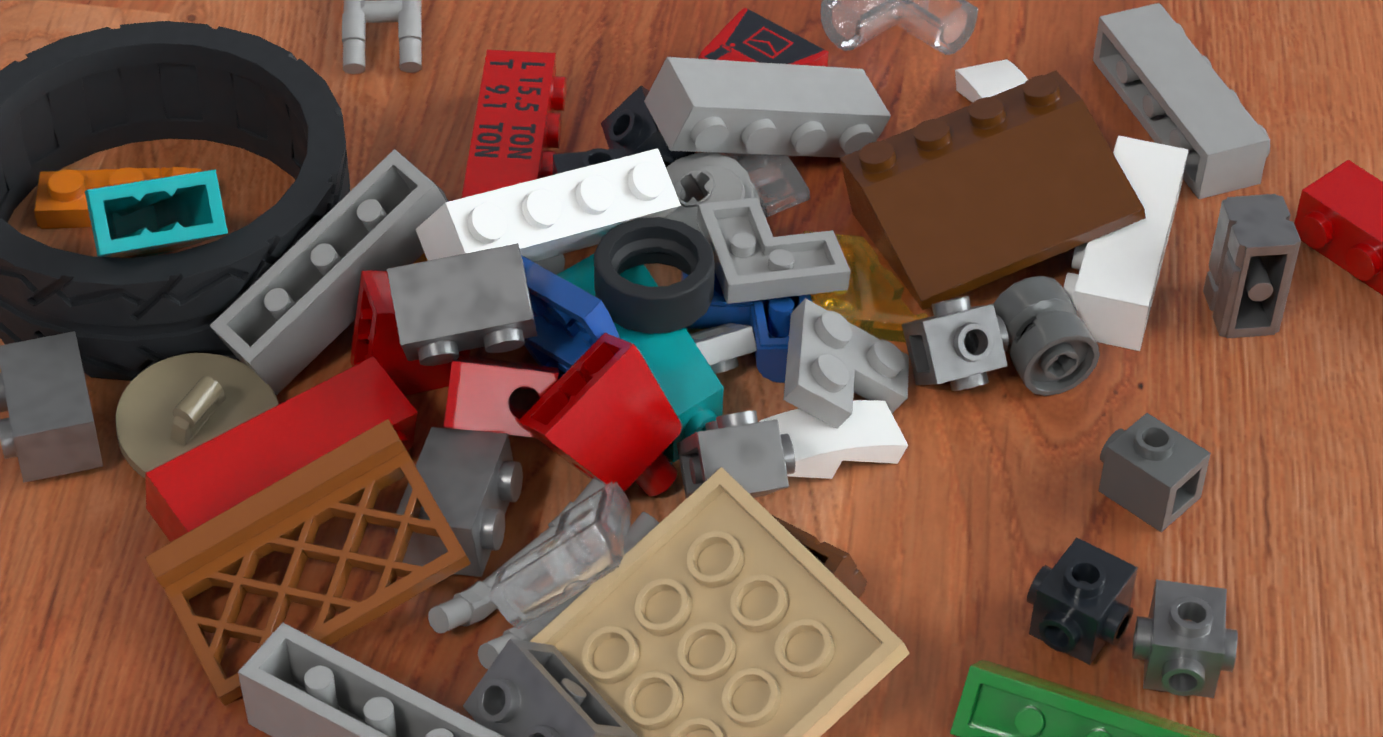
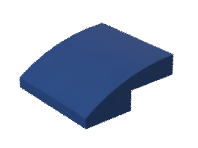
M522 256L537 336L524 339V346L538 365L558 368L559 380L604 333L618 338L619 334L602 300Z

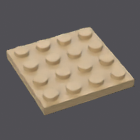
M722 467L529 641L554 645L638 737H821L910 654L904 642Z

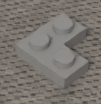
M758 197L698 204L696 223L699 231L712 246L715 274L727 304L848 290L851 271L833 230L773 237Z
M806 298L791 313L783 400L838 429L852 415L854 393L867 400L886 401L891 413L908 398L909 355L900 351L894 344L876 338L849 323L839 313L828 311Z

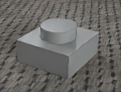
M728 323L690 334L715 374L738 367L737 357L756 351L752 326Z

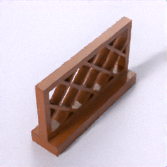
M389 419L145 557L155 579L164 588L218 699L225 706L243 696L238 673L227 678L220 665L230 637L259 643V649L273 632L284 623L291 602L321 608L314 629L307 632L306 635L330 646L471 564ZM406 477L412 487V492L404 515L374 510L373 508L380 490ZM422 507L430 521L418 518ZM335 516L353 520L343 550L313 544L318 528L322 523ZM368 523L398 529L388 559L358 554ZM413 532L440 537L448 551L424 566L402 563ZM273 551L292 554L281 585L252 579L259 559ZM307 558L337 564L326 595L296 589ZM352 567L383 573L377 591L372 596L361 602L341 598ZM397 576L403 577V578L399 579L398 581H396ZM212 586L231 589L220 620L196 616L188 600ZM247 593L276 598L265 630L235 624ZM336 611L342 612L339 615L335 616ZM204 631L214 633L211 644L209 643Z

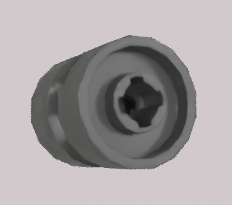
M1045 276L1026 278L1014 283L1003 291L993 303L996 315L1002 318L1008 332L1009 346L1006 352L1010 354L1012 364L1023 383L1034 394L1044 396L1055 395L1075 388L1087 379L1097 366L1100 356L1098 344L1084 321L1077 316L1076 308L1065 290L1055 279Z

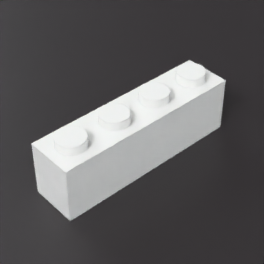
M1118 135L1113 154L1143 205L1146 218L1075 247L1071 268L1080 271L1079 274L1068 272L1063 287L1076 308L1077 316L1084 321L1096 342L1137 351L1141 349L1181 191L1189 149Z
M658 149L445 202L415 230L428 261L519 243L521 255L535 262L597 245L601 238L617 225L637 218H665L681 206L660 152Z

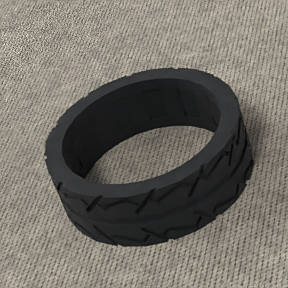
M173 21L122 24L118 29L105 27L65 37L26 54L28 58L21 62L13 61L0 70V338L4 344L75 331L84 373L91 378L132 381L146 368L159 361L182 354L209 353L240 361L210 325L350 192L343 115L326 81L301 58L297 60L291 52L259 36L221 26L213 29L208 24ZM186 139L206 140L235 146L272 161L295 179V182L277 204L249 225L214 242L170 254L137 258L87 256L47 246L19 233L8 224L13 211L38 186L40 172L59 171L63 167L94 153L136 142Z

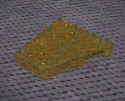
M804 231L803 234H805V233H814V232H812V231ZM835 234L851 271L848 290L810 294L812 302L828 311L839 313L849 323L880 340L906 342L902 324L928 318L927 314L914 315L901 300L904 286L891 271L880 264L878 254L864 237Z

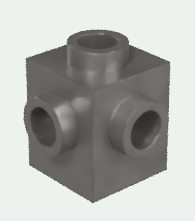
M969 296L959 297L932 304L934 313L932 317L902 324L916 385L941 384L950 381L952 391L968 389L989 383L987 371L1008 366L1005 356L1009 346L1008 332L1002 318L996 315L994 304L971 307Z
M1156 579L1148 618L1137 617L1133 638L1132 658L1145 660L1143 689L1165 691L1179 696L1194 695L1214 698L1220 671H1233L1237 651L1238 632L1235 629L1226 628L1227 589Z

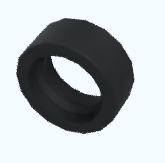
M662 217L637 218L617 225L601 238L594 252L595 297L602 300L613 322L625 329L646 334L671 333L695 323L707 312L714 296L715 272L713 249L698 230L684 222ZM657 263L676 267L689 275L683 281L669 286L658 287L634 284L620 276L625 270L641 264Z

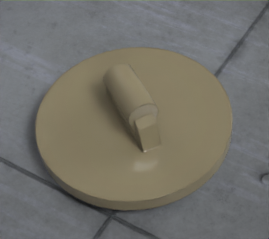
M209 353L177 355L146 368L126 387L116 411L117 440L126 461L139 475L145 478V473L279 404L270 385L266 384L246 364L238 360Z

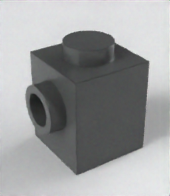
M1146 413L1127 430L1123 428L1116 430L1103 446L1100 460L1104 464L1099 492L1162 533L1201 498L1211 453L1149 413Z

